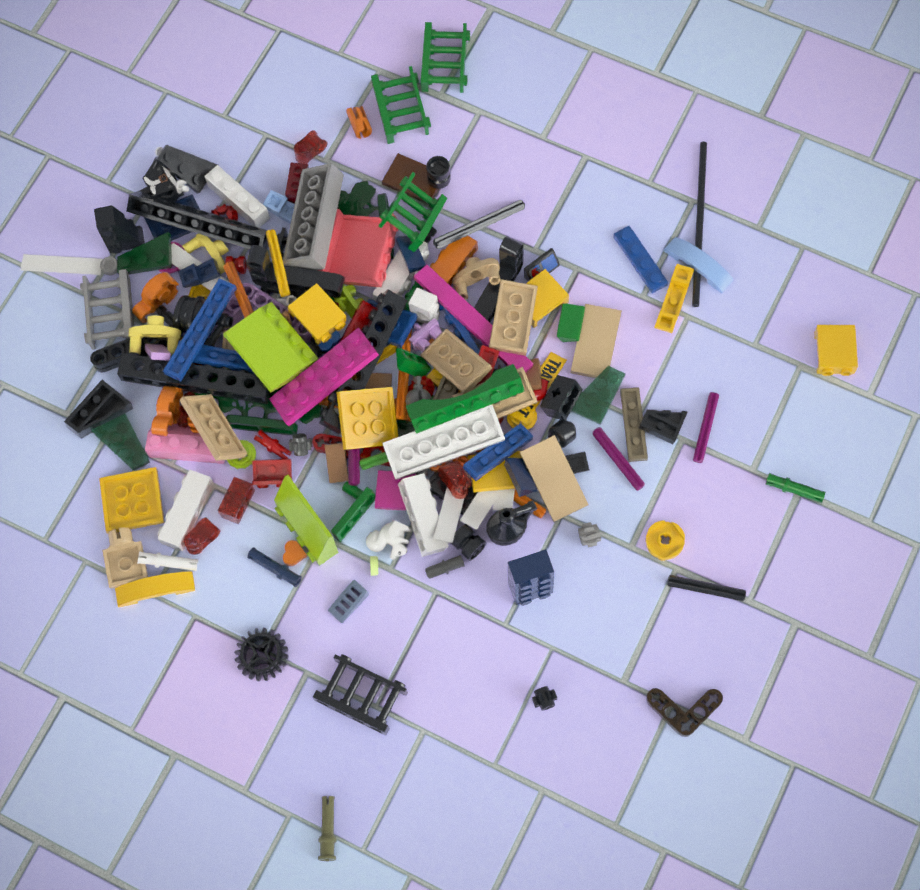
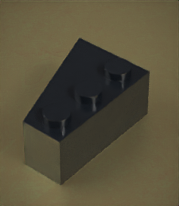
M110 205L94 209L97 230L110 254H118L125 250L134 249L145 243L143 228L140 225L136 226L132 219H126L125 215L117 208Z
M102 379L66 418L64 423L68 429L82 439L132 410L133 406L128 399Z

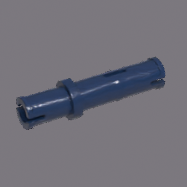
M255 547L249 551L248 559L269 570L278 579H283L294 587L300 584L302 576L291 571L287 565H281L258 551Z

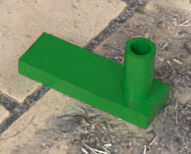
M348 481L344 483L342 491L353 497L355 502L331 530L334 538L339 542H342L375 501L376 495L369 487H366L363 491L357 486L349 485Z

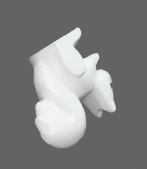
M392 520V522L385 524L380 531L374 530L370 532L366 537V546L373 552H380L388 544L392 546L390 558L394 560L396 557L407 553L408 549L402 544H409L410 542L404 538V534L411 532L412 529L398 521Z

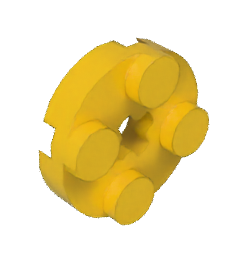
M661 520L652 524L648 529L645 538L646 547L659 560H670L682 552L685 544V534L678 524L672 521L665 522V520ZM661 536L669 537V544H662Z

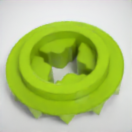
M240 440L247 452V456L240 459V461L239 458L227 460L229 465L237 470L246 469L256 459V449L247 440Z

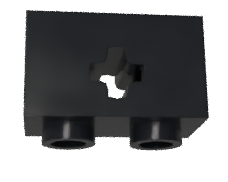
M557 375L545 398L542 400L540 407L549 417L567 420L583 389L576 379Z

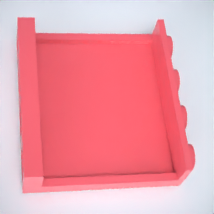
M337 209L325 269L317 271L340 274L344 276V284L382 288L383 281L386 279L387 265L391 261L390 254L395 246V236L398 229L388 221L382 228L378 227L382 220L379 217L344 215L340 209Z

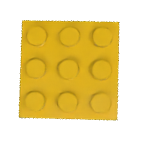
M392 387L337 392L343 450L383 446L384 442L398 437Z
M156 467L99 478L107 534L116 529V532H120L119 528H129L131 530L165 523L158 469Z

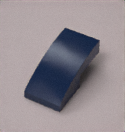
M214 258L198 266L193 263L178 271L184 288L197 286L221 276L217 261Z

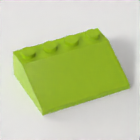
M272 302L258 308L223 334L270 393L291 382L319 359Z
M286 475L274 499L276 504L274 509L280 518L282 516L285 517L287 520L285 525L290 532L295 531L298 535L296 540L301 547L305 546L309 552L306 554L312 563L316 561L320 566L339 552L329 530L290 476Z

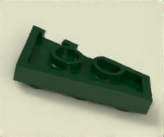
M167 232L117 256V273L119 274V270L124 269L130 275L172 268L171 234Z

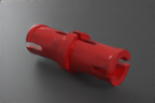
M262 430L257 434L263 437V439L255 435L254 440L266 447L268 452H273L281 459H288L283 452L289 456L291 455L292 451H289L279 443V440L276 438L272 439Z

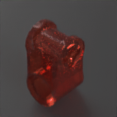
M315 130L310 131L294 145L295 158L298 163L307 164L326 149L328 142L322 140Z
M456 460L439 467V476L452 496L457 499L467 497L471 480L463 470L460 462Z
M207 517L201 519L184 537V545L187 551L192 555L200 554L219 536L221 530Z

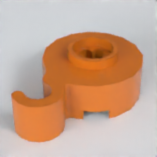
M167 272L155 275L144 286L141 293L142 300L133 307L132 313L142 323H146L147 319L145 316L147 314L154 313L157 307L163 303L168 305L178 293L176 287L179 286V283Z
M166 385L162 388L156 404L157 415L152 421V434L168 436V425L172 426L178 423L182 410H179L180 399L183 397L181 388Z

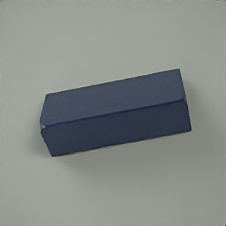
M408 236L396 237V243L409 274L421 270L426 264L419 248L412 252L408 249L412 242L409 240L410 238Z
M506 458L504 466L519 497L537 492V488L523 459Z

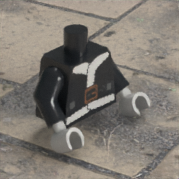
M157 147V148H156V150H155V155H156V156H158V154L161 152V150L163 149V147ZM154 159L142 178L146 187L139 190L140 192L176 202L179 197L189 191V187L185 186L186 181L177 180L175 175Z

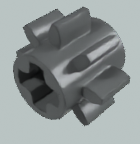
M304 433L293 435V439H290V442H288L289 451H294L295 456H305L308 454V450H312V438L307 439V435Z

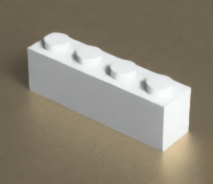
M215 166L204 176L208 187L229 206L232 205L237 213L252 226L260 228L270 219L267 208L220 166Z
M423 242L419 246V250L424 261H426L430 252L428 243ZM398 250L386 270V279L383 281L382 288L376 287L372 293L374 301H376L380 293H384L388 289L403 297L404 292L410 289L411 280L414 275L419 272L416 271L409 274L400 250Z
M190 469L188 474L184 475L181 482L182 487L174 496V504L166 513L164 526H161L158 530V540L162 545L183 552L214 484L211 477Z
M424 473L402 479L398 486L421 556L424 557L444 551L449 547V542L433 538L439 515L436 510V500L430 492L429 480L425 477Z

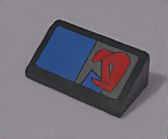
M550 248L524 268V278L527 281H530L544 269L551 273L560 266L554 249Z

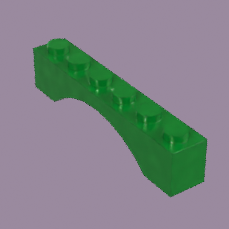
M514 364L496 370L482 385L468 393L441 400L422 399L406 405V409L417 434L525 391L521 377Z

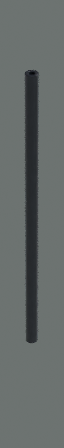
M704 141L700 142L695 246L701 250L703 243L707 142ZM695 270L693 274L692 307H699L701 274Z

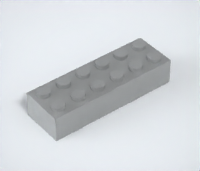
M332 163L302 169L283 257L284 266L310 270L325 269L344 174Z

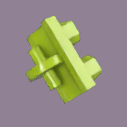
M343 285L341 297H333L334 303L343 312L346 311L352 319L363 298L354 299L353 296L356 295V288L353 285Z

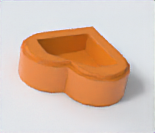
M290 540L285 544L286 552L283 554V561L287 566H294L307 557V554L298 542Z

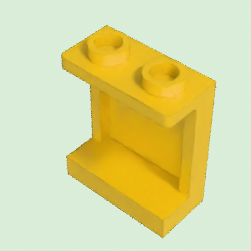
M546 269L526 283L538 286L531 323L533 328L537 326L539 320L560 304L569 303V294Z
M317 283L288 306L289 314L293 318L296 317L315 338V342L318 345L321 342H327L334 331H340L346 325V315Z
M817 325L814 331V339L817 340V374H822L823 376H831L833 374L850 376L855 374L858 368L855 325Z

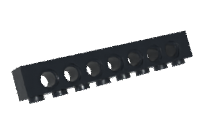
M137 191L129 194L126 212L250 249L252 245H259L266 248V250L269 249L266 237L267 230L144 192Z
M389 289L378 295L375 301L378 304L375 309L370 311L368 315L370 320L367 325L363 326L361 331L373 343V347L379 356L356 373L357 381L350 378L329 394L327 398L329 403L327 407H323L319 414L321 418L319 424L337 434L341 433L340 417L334 410V406H338L337 392L343 389L347 391L365 389L408 300ZM383 308L388 310V316L383 313ZM375 324L380 326L381 332L375 329Z
M133 352L129 354L122 353L117 372L121 381L162 388L166 385L181 388L182 391L268 404L270 391L256 374H251L248 371L239 370L238 372L232 371L227 367L219 369L213 368L208 364H202L201 366L192 363L182 381H178L165 375L163 372L169 362L168 360H152L149 355L144 357ZM144 366L142 370L137 371L138 367ZM163 369L160 373H155L156 370ZM194 375H199L197 379H191ZM212 378H218L217 381L210 382ZM230 381H236L234 385H228ZM251 383L255 384L252 388H246Z

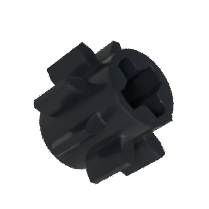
M544 686L534 691L535 696L532 697L535 708L540 707L541 711H545L555 706L554 701L558 697L554 689L549 690L548 686Z

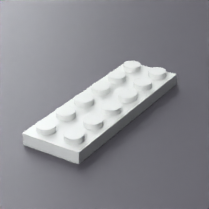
M489 405L416 434L414 431L383 443L394 477L398 480L505 440L493 405Z

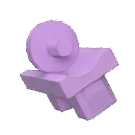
M435 318L428 324L424 323L420 326L418 323H415L413 325L415 331L409 339L412 349L415 352L418 350L424 352L430 345L429 340L432 338L435 340L442 333Z

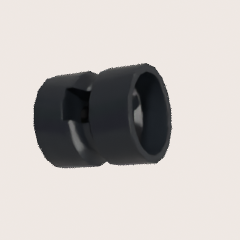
M433 156L430 158L426 165L428 183L436 189L445 188L451 180L449 161L443 156Z
M464 524L455 532L453 543L450 544L457 550L461 549V554L471 561L481 553L487 542L479 535H474L475 531L469 525Z

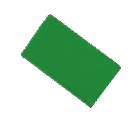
M562 304L557 330V338L562 342L579 341L585 312L584 306Z
M402 348L396 349L398 370L415 377L426 376L431 370L422 356Z

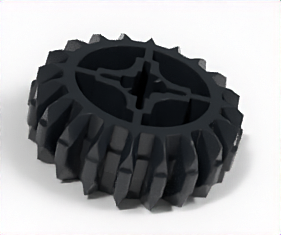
M255 628V634L248 631L249 637L247 639L245 636L241 637L243 644L237 643V647L240 650H235L234 652L235 655H238L235 658V662L240 663L237 668L243 670L242 674L244 676L249 674L248 678L250 680H253L256 676L257 682H260L263 676L264 680L268 681V675L270 674L273 678H276L274 673L276 670L278 673H282L280 665L286 667L287 664L283 660L289 658L288 654H285L288 651V647L284 646L286 643L284 639L280 640L281 635L279 633L274 635L273 629L267 634L266 628H263L261 633L258 628ZM261 640H267V641H269L268 643L265 642L263 645H256V644H255V642H258V641H261ZM276 645L277 656L273 661L270 654L273 651L272 648ZM250 648L253 651V656L250 658L249 664H247L246 655ZM257 651H262V653L264 651L266 658H261V656L259 658ZM260 664H267L269 666L264 669H255Z

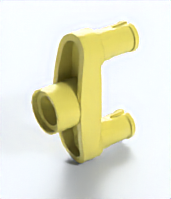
M197 233L196 237L182 245L189 254L201 246H205L210 256L217 261L220 274L225 273L223 267L225 262L222 255L229 252L223 241L215 240L212 242L209 237Z
M147 316V325L129 328V353L133 352L140 355L141 338L156 337L168 339L167 349L171 353L170 356H172L177 348L179 339H181V330L164 326V317Z

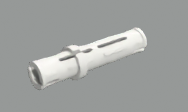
M139 551L137 564L155 565L156 568L163 566L197 571L198 559L161 555L160 552L153 554Z

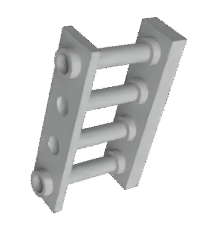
M119 270L117 280L91 284L86 275L82 276L83 283H80L81 293L84 294L87 333H84L85 343L89 344L91 349L94 350L96 349V340L115 337L130 338L128 337L129 328L135 325L132 313L131 282L127 270ZM113 287L120 288L121 294H118V296L92 300L91 291ZM117 303L122 305V310L119 313L93 316L92 307ZM116 320L123 321L124 327H121V329L94 333V324Z

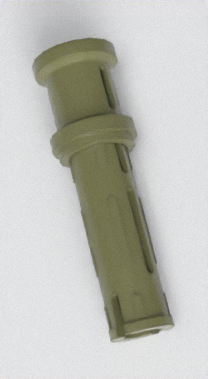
M322 796L321 836L318 838L320 843L318 861H336V856H334V847L337 842L336 836H334V796H329V801L327 796Z

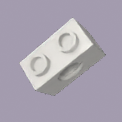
M416 288L409 301L410 312L416 313L418 316L416 321L422 324H428L434 318L438 321L440 312L437 296Z

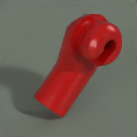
M541 379L542 389L533 390L537 401L543 400L547 394V380Z

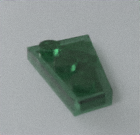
M607 366L580 394L571 412L601 425L626 373Z
M126 414L91 430L99 440L133 471L150 463Z

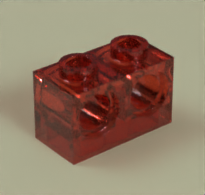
M237 477L233 478L217 510L221 518L239 525L255 492L252 483Z

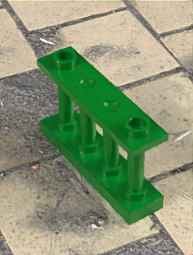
M425 22L421 70L422 92H429V85H432V83L460 84V93H464V86H467L468 75H465L467 41H470V30H467V23H463V32L436 31V29L432 28V22ZM436 38L462 39V47L435 46V44H432V40ZM435 53L461 54V62L434 61V59H431V55ZM433 68L460 69V77L433 76L430 74V70H433Z
M412 66L409 67L410 76L389 81H379L378 74L371 75L372 86L388 144L395 143L394 136L397 133L421 127L424 128L425 135H429L428 128L431 127L430 118L425 116L417 83H419L418 74L413 72ZM412 83L413 91L391 96L383 95L382 91H385L386 88ZM416 98V106L394 111L387 110L386 108L389 103ZM420 113L421 120L398 126L391 125L390 123L393 118Z
M414 172L409 177L405 176L399 183L401 186L388 210L385 209L379 218L382 220L378 227L382 228L388 221L410 238L409 240L412 241L408 247L412 252H415L424 242L448 199L443 194L438 199H433L411 182L415 176ZM409 189L411 192H413L415 195H417L419 198H421L423 201L429 204L428 207H430V209L424 208L418 202H416L407 194H405V191ZM400 200L423 215L422 218L424 220L420 221L398 204ZM394 210L415 225L418 231H412L392 216Z

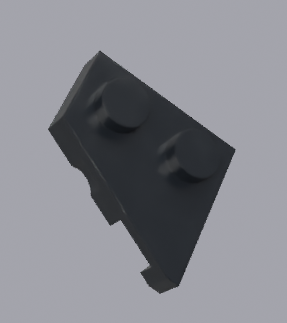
M647 409L638 428L673 445L688 412Z

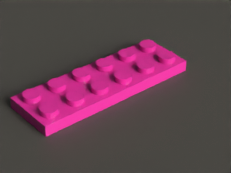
M357 328L269 399L284 422L290 426L379 356V354L363 332Z

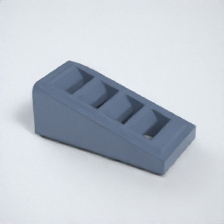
M354 579L331 605L328 612L343 624L369 596V593ZM354 589L360 593L359 597L353 592ZM348 595L355 599L354 603L347 598ZM343 601L350 606L349 609L342 604ZM336 608L342 609L345 612L344 615L340 614Z

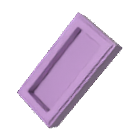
M145 344V351L152 360H170L171 353L164 345Z

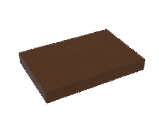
M397 153L382 180V185L399 191L401 180L405 176L409 177L414 172L415 176L411 182L434 199L439 189L431 187L428 183L426 165ZM409 189L405 191V194L426 203Z

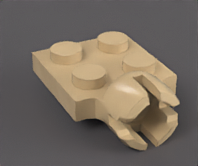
M119 528L120 533L116 532V529L111 530L108 533L110 545L107 549L102 550L110 589L149 577L146 564H137L139 551L144 552L143 544L141 541H133L132 531L129 528Z

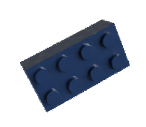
M546 549L507 562L508 585L515 605L520 604L524 606L530 604L534 599L539 598L542 600L551 596L554 587V569Z

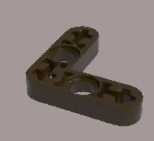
M653 688L647 693L646 701L676 733L682 737H689L721 705L723 695L717 689H710L686 713L658 688ZM651 694H659V701L661 703H664V701L668 702L663 706L662 710L659 709L661 704L658 701L654 703L651 701ZM709 695H717L718 697L716 700L718 703L712 702L709 705V708H711L712 710L709 711L708 707L705 705L710 699ZM668 707L674 708L676 716L668 718L665 715V709ZM695 708H702L705 711V716L703 718L695 717ZM690 715L694 721L689 726L690 731H682L681 723L686 724L690 720L687 716Z

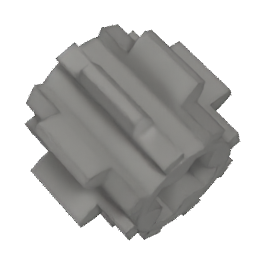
M591 522L582 524V528H578L582 546L587 545L588 548L597 546V542L601 541V534L597 524L592 525Z

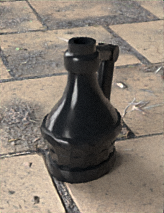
M188 295L181 296L174 309L173 326L176 329L187 331L206 299L203 296L192 298ZM222 313L215 324L218 326L210 338L206 339L204 345L215 347V343L224 328L232 327L233 317Z
M529 501L527 504L517 508H504L495 512L486 524V532L490 540L500 546L516 543L525 533L527 520H529L533 511L537 510L534 501Z

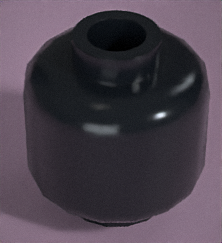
M559 420L549 428L548 438L555 435L560 447L564 448L575 440L576 427L570 421Z

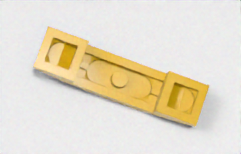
M676 264L661 311L654 326L655 329L673 333L694 272L693 268Z
M192 571L156 575L132 581L115 588L118 608L138 604V601L173 593L179 595L196 591Z

